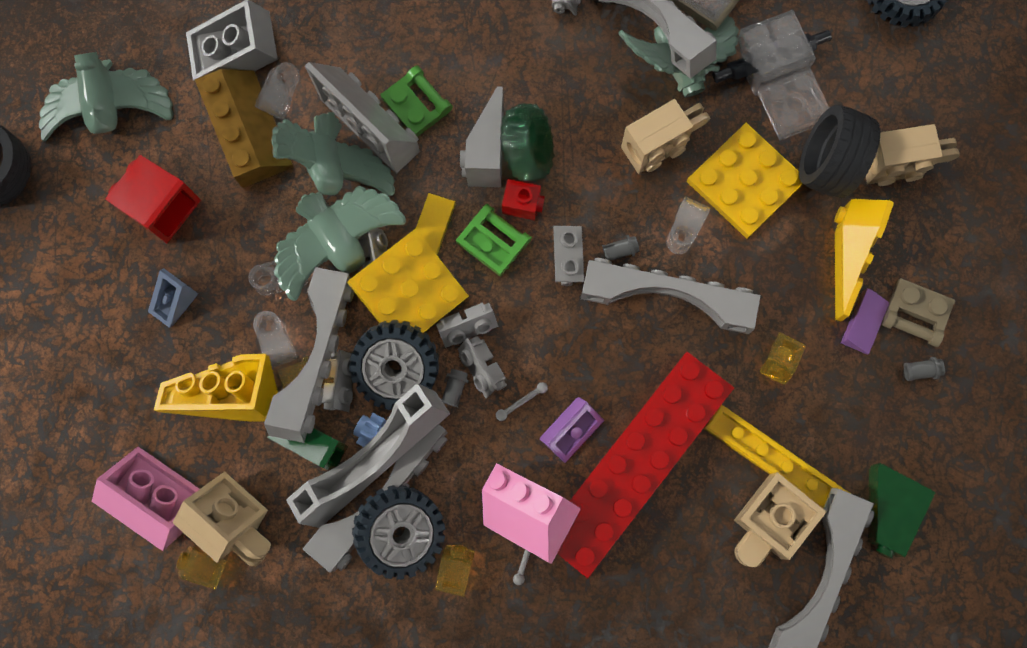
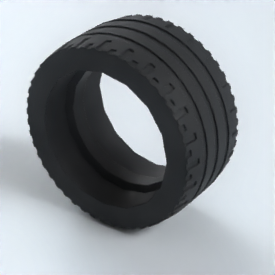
M833 105L827 109L816 122L804 146L799 165V178L802 184L826 195L838 198H845L853 193L865 179L876 157L881 136L879 122L871 116L847 106Z
M0 125V143L3 148V160L0 166V206H3L17 198L21 191L24 190V187H26L31 173V160L23 143L9 130Z

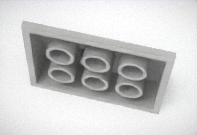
M308 62L305 65L321 101L393 172L397 174L420 152L417 143L419 139L416 134L408 127L404 130L398 124L400 122L398 117L390 109L385 111L379 105L381 102L373 92L369 90L366 93L360 87L362 85L360 80L352 72L347 74L341 67Z

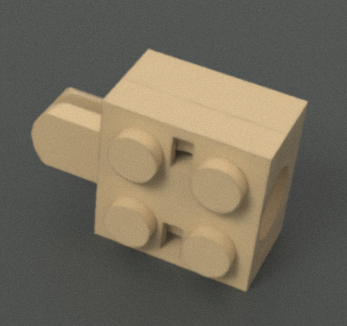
M673 99L625 128L621 148L638 174L645 170L652 172L662 164V160L669 156L672 159L676 158L686 150L685 147L690 140V134L710 120L707 112L702 113L704 107L701 103L683 111L677 101Z
M935 124L881 132L876 157L866 175L867 184L878 183V186H886L899 179H905L906 182L923 178V175L928 170L933 169V165L936 163L949 162L960 156L959 150L954 148L957 146V141L955 138L939 140Z
M225 471L185 499L173 521L176 527L216 563L233 551L249 566H257L262 563L271 546V543L257 531L268 510Z
M778 472L769 474L734 519L737 524L747 531L735 547L736 559L744 566L757 567L762 564L772 551L780 559L790 560L825 515L826 511Z

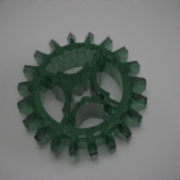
M517 104L511 107V109L506 110L505 116L502 118L503 125L500 126L502 137H500L502 141L501 150L504 152V161L508 163L507 168L512 171L514 177H517L519 181H536L540 178H545L550 173V168L553 167L552 159L555 158L553 152L555 145L553 144L554 136L551 132L552 126L549 125L548 117L544 115L543 109L539 108L537 104Z

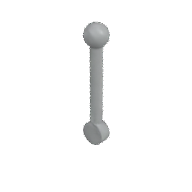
M540 382L535 390L505 410H498L496 418L499 421H505L508 414L539 393H546L548 385L545 382Z
M526 549L518 573L513 577V582L516 585H522L525 581L523 574L530 552Z

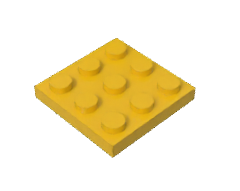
M747 123L737 130L686 181L746 239L803 185L799 178V171Z
M416 228L347 281L379 323L384 321L390 323L392 320H398V323L406 321L410 322L412 327H415V325L420 327L422 333L469 297Z

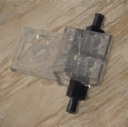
M793 10L742 28L738 35L742 58L727 63V68L721 69L719 72H713L714 82L717 84L729 78L737 80L746 76L754 96L759 95L779 141L813 128L821 115L829 109L811 70V66L816 60L813 51L817 50V45L832 40L830 31L827 29L815 35L804 34Z

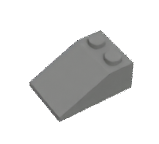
M244 0L186 32L193 81L220 69L256 71L278 60L270 11L250 0Z
M497 86L466 139V150H460L462 177L467 178L469 187H501L504 127L503 87Z

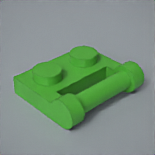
M418 65L412 67L403 78L380 94L383 102L398 117L403 126L410 128L417 137L446 116L453 108L451 103L447 99L444 100L423 76V70ZM416 83L436 108L430 112L409 87Z
M486 204L456 239V243L501 277L520 252L526 248L532 237L526 232L521 233L497 215L493 207ZM486 221L490 222L515 241L514 245L510 247L485 228L483 223Z

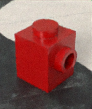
M508 179L502 201V214L535 221L537 212L542 213L545 196L541 195V186Z

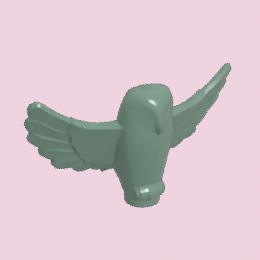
M728 15L716 31L708 27L704 29L705 32L709 31L716 39V60L691 79L671 63L669 43L659 26L654 29L657 44L639 40L623 30L619 31V35L636 55L654 66V69L659 72L672 74L678 83V91L683 92L684 97L688 98L705 90V74L709 71L719 72L720 66H715L717 62H724L727 60V57L736 54L735 46L738 44L736 36L739 28L735 26L734 19Z
M97 52L74 55L77 77H72L69 80L62 79L59 84L51 85L49 94L44 101L45 105L40 110L39 128L41 130V139L45 142L55 129L66 120L83 115L84 123L90 133H106L116 129L118 121L117 109L138 108L152 112L166 120H171L174 115L171 109L173 103L168 97V90L160 85L157 78L150 76L146 69L135 70L127 68L124 71H109L113 65L110 59L101 61Z
M328 112L327 114L323 113L315 116V132L301 129L297 123L293 124L288 119H283L282 123L278 122V126L273 128L271 142L274 158H288L304 165L318 192L322 195L338 194L343 187L344 180L356 181L371 186L388 196H392L395 193L393 185L395 180L390 174L391 169L382 164V160L374 156L372 150L367 148L361 149L358 145L348 146L346 143L336 142L335 139L342 125L339 123V119L335 117V113Z
M362 186L356 187L353 192H346L343 199L336 200L335 204L331 206L327 204L320 192H312L309 195L304 194L298 202L296 212L306 218L307 223L304 226L298 227L296 232L288 233L286 240L277 243L276 249L278 253L274 258L277 265L274 275L278 278L279 286L286 292L287 297L295 301L299 298L303 285L315 270V267L330 260L338 270L344 273H353L365 263V254L358 239L375 228L387 225H404L406 218L399 211L398 205L391 201L387 194H378L376 190H366Z

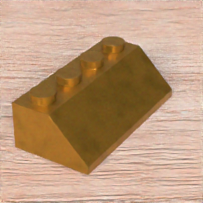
M220 69L195 79L233 177L242 188L294 167L292 161L288 158L276 159L273 156L271 140L273 128L277 127L254 70Z

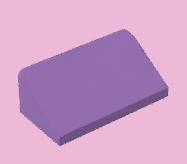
M866 288L862 291L841 343L868 355L889 302L873 290Z
M578 397L545 431L540 440L566 463L605 420L588 402Z

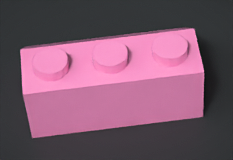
M136 447L97 478L92 502L164 551L183 533L173 524L182 502L197 492L199 488L140 447Z
M497 463L482 489L483 525L552 564L581 508L562 496Z

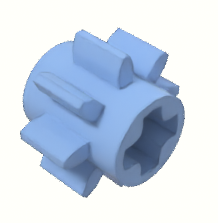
M372 413L370 418L363 415L353 432V435L359 437L356 443L365 447L376 436L387 420L375 413Z

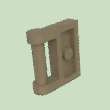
M900 278L896 281L881 325L889 329L895 327L927 340L929 345L939 347L944 338V330L955 300ZM900 311L933 324V328L931 330L898 317L897 312Z

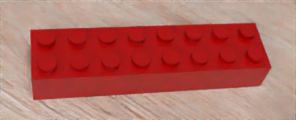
M686 351L569 500L581 509L557 554L588 579L733 391L734 387Z

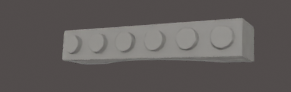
M599 0L600 2L626 5L650 17L662 29L668 40L671 50V63L690 79L716 60L717 42L715 37L709 31L705 32L700 28L691 16H686L678 10L671 0Z
M595 258V261L589 260L581 295L582 300L609 305L619 299L636 294L656 293L671 295L699 307L721 329L750 334L755 329L761 295L753 294L751 289L738 287L736 290L724 288V284L712 281L707 282V284L699 283L690 276L670 277L667 272L661 270H651L650 273L641 271L638 266L632 264H623V267L612 265L610 260Z
M315 267L307 291L311 307L317 317V334L314 348L308 362L299 375L286 388L273 396L264 422L269 436L304 443L307 433H312L315 424L313 412L315 406H320L322 402L323 388L321 386L323 380L329 378L331 372V361H329L331 353H336L338 349L339 327H344L347 318L345 307L347 302H351L354 296L353 289L347 283L350 279L349 273Z
M418 383L395 402L386 423L365 447L339 466L308 480L286 499L298 523L320 528L450 415L436 391Z
M439 424L396 461L391 475L382 489L384 491L388 490L387 487L393 485L397 488L400 485L410 488V485L407 484L414 474L419 476L429 464L426 459L433 451L438 453L448 441L445 438L448 432ZM359 511L340 521L322 525L304 546L303 550L328 572H335L337 569L342 571L353 558L350 555L355 548L352 528L355 527L353 521L355 515H359Z
M831 488L823 508L826 513L822 517L826 534L827 554L821 582L814 596L803 610L791 620L775 629L768 648H817L819 642H824L829 631L827 622L830 614L836 612L840 603V596H838L840 588L850 578L852 569L849 565L853 555L857 556L861 550L863 540L860 537L864 527H869L872 522L874 511L871 509L874 503L841 489Z

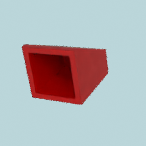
M139 155L136 160L127 166L126 173L118 182L110 187L105 198L111 205L166 244H168L201 201L182 180L142 155Z

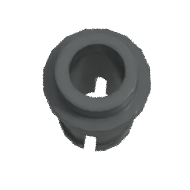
M626 235L625 239L602 245L605 258L610 261L628 255L634 257L635 253L640 252L635 236L630 237Z
M930 357V360L904 363L905 378L907 381L924 378L938 380L940 376L945 375L944 362L942 359Z
M451 369L450 374L447 373L446 375L449 378L441 400L444 404L458 407L464 385L469 382L467 380L468 374Z

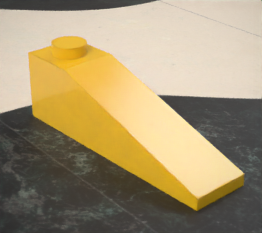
M851 199L844 207L840 206L836 213L834 222L838 223L835 230V320L841 322L850 316L863 284V278H860L859 275L860 273L864 274L869 264H871L874 255H872L870 249L875 245L878 238H882L894 204L890 200Z
M241 354L232 357L231 362L222 365L215 363L208 366V370L197 374L190 372L162 382L154 410L171 414L264 422L272 398L278 393L270 357L267 354Z

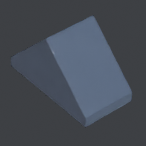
M163 268L159 271L148 312L170 328L174 326L198 293Z

